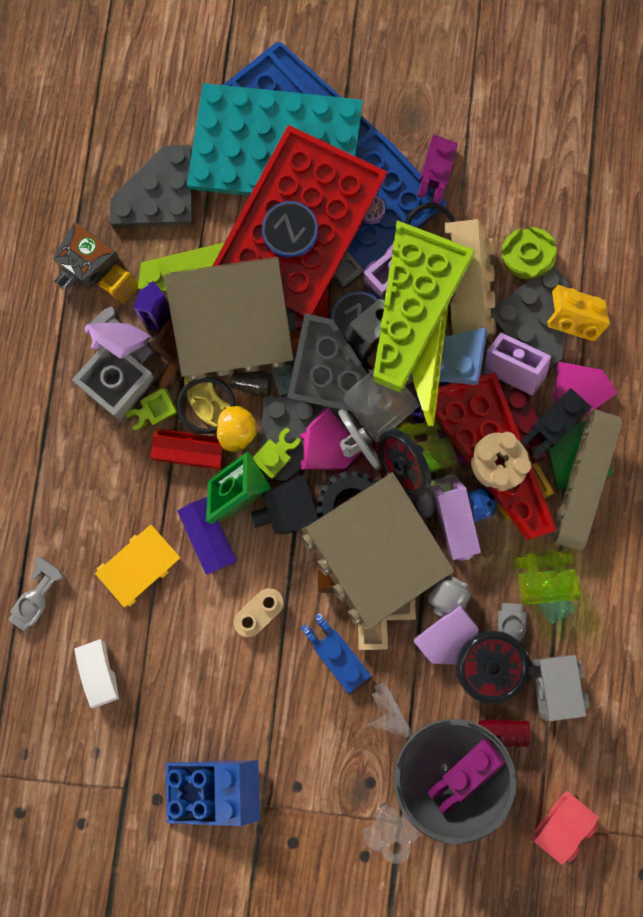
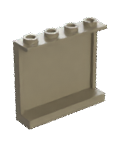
M279 256L170 272L164 275L182 377L189 376L190 380L205 378L206 373L217 372L218 376L234 373L233 369L244 368L246 372L260 370L261 365L272 364L274 368L289 365V361L294 360Z
M393 472L383 476L370 487L301 529L304 534L301 537L303 543L310 552L315 551L320 559L317 561L318 567L326 577L330 575L335 583L332 588L340 601H346L351 609L348 611L351 620L356 626L361 625L362 628L369 629L454 572V569Z

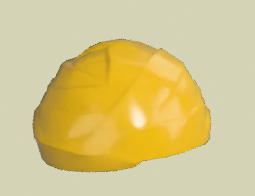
M227 407L221 412L218 420L217 437L223 449L231 452L245 449L257 433L255 418L252 416V413L243 407Z

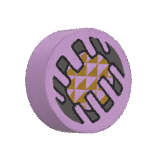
M376 196L363 220L364 223L376 224L383 219L385 203L380 197Z

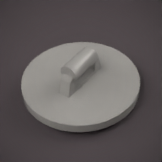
M343 408L339 410L338 413L351 434L340 442L344 456L352 457L355 453L362 450L372 466L377 471L381 469V461L371 446L372 440L364 428L360 429L346 410Z

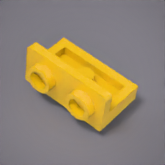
M557 285L552 291L555 312L547 321L549 328L590 341H596L610 325L606 300L561 285Z

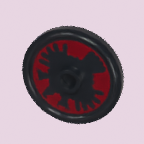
M389 429L382 433L378 440V452L387 474L394 473L406 494L414 497L421 496L429 490L431 485L429 466L423 455L424 449L404 432L397 429Z
M497 630L484 631L472 636L460 649L456 661V674L462 688L475 700L488 704L502 703L516 696L524 687L529 675V659L522 644L512 635Z

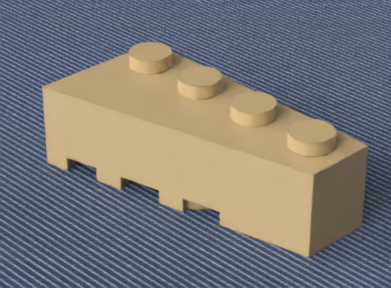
M478 219L445 223V233L449 234L453 242L475 250L474 257L452 296L456 298V301H451L452 334L486 327L487 337L485 345L492 344V335L496 334L495 319L491 318V308H495L494 291H491L490 282L495 279L494 267L490 265V255H494L493 239L488 237Z

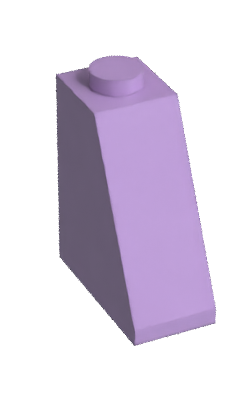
M455 474L432 479L429 490L435 499V511L447 552L453 560L464 561L471 559L474 554L481 553L466 487Z

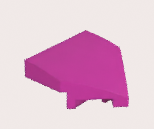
M558 362L556 371L559 372L556 387L551 397H556L555 402L572 388L592 406L585 415L587 416L592 409H596L618 393L602 369Z
M329 408L323 409L306 428V433L300 434L301 439L304 441V460L301 461V470L332 471L346 469L362 452L361 450L352 457L344 456L340 442L351 434Z

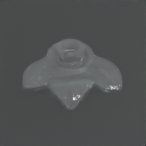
M383 803L376 813V826L364 827L362 829L363 838L371 850L382 852L383 857L388 862L400 864L408 859L411 852V844L418 839L420 831L408 821L405 815L401 817L395 808L387 803ZM394 842L401 844V850L398 853H393L390 850V846Z

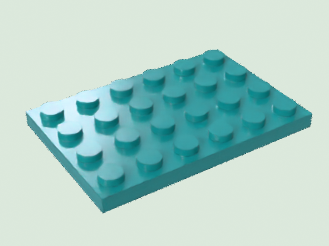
M203 83L187 180L188 189L250 196L288 125L356 157L363 100Z

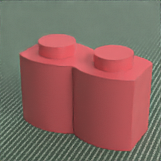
M566 791L552 807L549 814L536 827L530 838L563 865L566 861H573L580 851L579 843L585 837L589 839L598 828L596 822L599 817Z

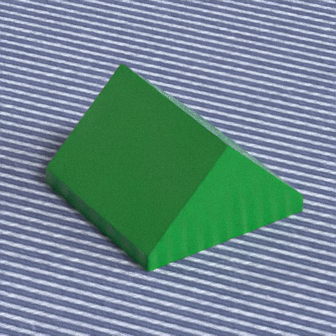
M246 452L208 480L206 522L209 524L233 517L271 490L250 453Z

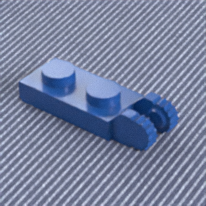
M319 613L315 616L316 622L327 632V637L319 642L314 636L315 633L306 624L301 627V630L314 645L313 649L349 694L367 680L371 674L336 630L333 631Z

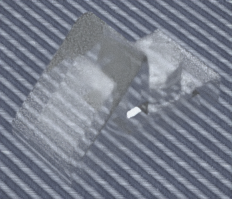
M382 681L375 685L376 692L372 696L379 710L385 708L387 713L368 722L367 725L404 737L412 736L413 734L386 682Z

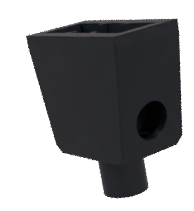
M301 475L263 494L266 507L251 511L255 528L272 524L275 535L301 533L302 528L318 520L305 475Z

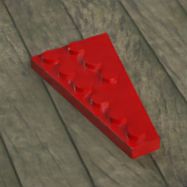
M495 372L480 376L478 385L452 383L438 387L435 420L470 466L471 459L474 457L475 445L489 434L511 432L518 441H521L520 434ZM497 455L498 459L495 461V464L497 466L502 465L505 468V460ZM532 465L525 479L510 490L498 491L497 488L487 487L527 541L556 531Z

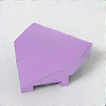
M126 323L86 324L85 327L86 334L91 335L93 340L91 345L93 350L103 346L118 358H122L144 347L151 337L144 331Z
M460 605L453 612L445 615L415 637L414 643L431 663L456 664L460 649L468 639L478 634L479 629Z

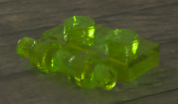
M435 418L434 426H428L425 419L424 423L414 425L405 423L401 424L399 428H394L407 434L413 441L414 436L427 433L429 441L416 444L423 447V455L430 471L457 465L452 441L449 437L439 439L438 431L443 429Z
M552 551L550 555L536 556L535 553L525 554V557L514 558L516 569H527V573L518 574L517 577L522 605L580 600L581 591L576 569L564 570L563 565L573 564L572 553ZM552 566L553 571L538 572L537 567Z

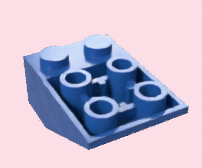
M258 760L166 763V823L243 826L260 821Z

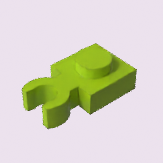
M161 388L140 400L143 406L142 409H131L125 415L128 418H132L135 415L139 416V423L132 427L133 430L139 431L147 426L149 420L152 425L156 426L178 414V411L168 389Z
M288 428L281 431L277 444L269 439L253 457L259 469L271 480L291 461V457L286 453L297 449L301 443L299 438L293 443L285 441V437L290 433Z

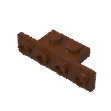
M171 314L147 345L169 362L154 386L160 389H164L166 386L170 387L178 377L176 371L180 367Z

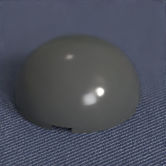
M443 719L422 727L405 743L395 765L394 788L403 814L422 834L442 843L467 844L490 835L507 818L516 795L515 768L506 747L491 731L471 721ZM483 739H489L506 762V765L466 801L459 803L449 813L442 815L439 807L444 801L455 794L449 787L441 796L431 799L428 795L429 790L436 783L443 780V776Z

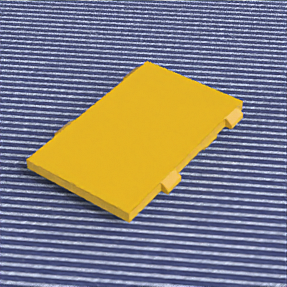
M152 524L138 536L134 535L129 540L130 543L106 564L102 563L95 573L124 608L126 606L131 607L136 602L135 598L143 593L160 576L162 578L169 573L167 570L181 559Z

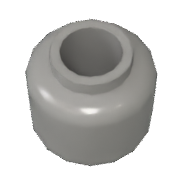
M451 575L437 582L428 597L429 603L435 607L433 613L444 617L460 605L465 610L471 598V592L467 589L468 584Z

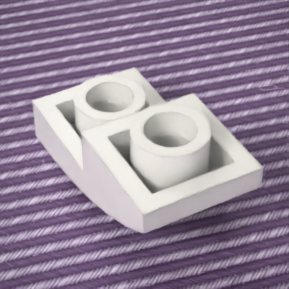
M99 639L75 648L80 678L90 707L96 708L118 700L119 694L115 672L109 667L106 643Z

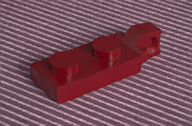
M516 388L503 393L522 440L538 421V417L528 393ZM538 435L528 446H525L532 464L542 462L546 457V453L538 460L532 456L535 449L544 443Z

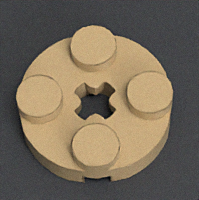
M511 432L489 434L474 447V457L471 459L472 470L476 478L486 487L491 486L497 488L498 491L510 490L520 484L531 469V463L524 446ZM497 455L505 460V468L502 465L497 466L495 464V461L498 459Z

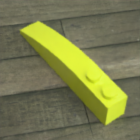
M448 305L412 370L415 389L428 426H434Z

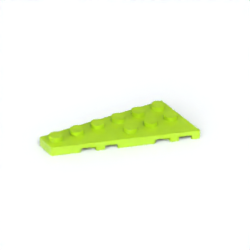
M397 220L373 375L374 382L401 393L474 257V249Z

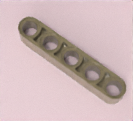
M596 409L590 411L556 520V531L552 535V542L554 544L582 551L586 546L621 430L622 418L620 416Z

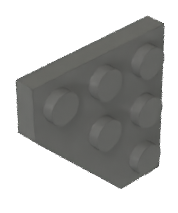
M191 145L163 146L110 198V224L112 228L193 225L192 190L187 187L192 154Z
M554 265L544 276L530 279L497 304L495 308L491 309V318L495 319L496 327L501 333L551 356L548 370L562 360L565 332L549 328L547 321L555 312L552 291L557 285L569 288V283Z
M305 314L287 398L340 410L343 408L349 412L371 416L377 387L362 367L361 362L350 345L346 342L333 319Z
M264 397L260 449L269 439L277 444L279 442V435L285 428L290 430V433L285 437L287 443H293L297 438L301 440L297 449L286 453L291 457V461L273 480L262 472L266 481L288 482L301 469V461L304 460V441L301 439L300 434L306 433V428L323 409L329 408L346 428L338 413L340 409L289 398Z

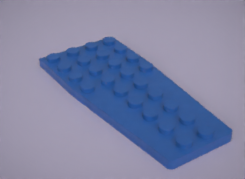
M281 42L274 43L223 84L226 86L341 97ZM361 115L356 157L387 171V177L377 194L385 203V215L376 224L362 222L348 249L352 257L365 270L374 260L378 261L383 257L386 250L393 245L397 220L405 223L407 216L415 207L424 203H434L433 195L435 188L428 186L426 195L423 198L417 197L421 173L393 143ZM442 197L439 204L446 207L447 201ZM432 208L424 209L413 217L410 225L420 229L441 211Z

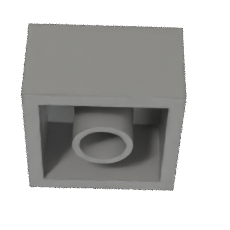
M103 346L72 379L83 392L119 422L125 418V414L133 409L157 381L153 374L131 355L128 354L118 358Z
M576 655L530 660L531 667L534 668L533 680L540 719L556 721L585 717V709L589 708V701L586 691H582L580 679L584 678L582 663L580 660L577 661Z

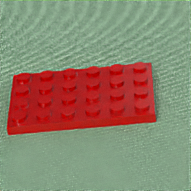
M288 125L212 266L278 257L266 246L262 234V222L267 212L276 204L285 201L299 202L307 206L314 213L318 223V238L313 248L305 255L290 258L279 256L280 272L286 309L302 317L305 314L314 315L386 179L387 171Z

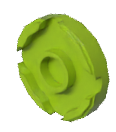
M537 227L515 230L506 238L502 245V261L505 269L513 276L521 279H535L544 276L552 269L556 262L557 248L553 237L547 231Z

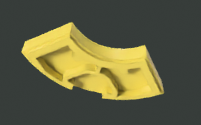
M184 376L185 386L190 381H192L190 380L189 376ZM211 382L199 383L186 393L195 413L212 428L218 425L221 412L230 407L229 403L223 401L216 394Z

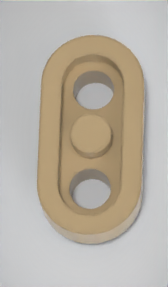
M271 588L260 591L236 614L234 628L237 633L243 637H254L259 634L283 610L284 600L282 595L277 590ZM268 597L274 599L275 603L272 608L264 606V600ZM246 617L253 619V626L251 628L243 626V620Z

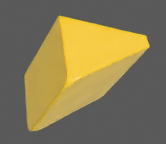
M117 264L98 283L101 288L121 304H125L138 289L137 280Z

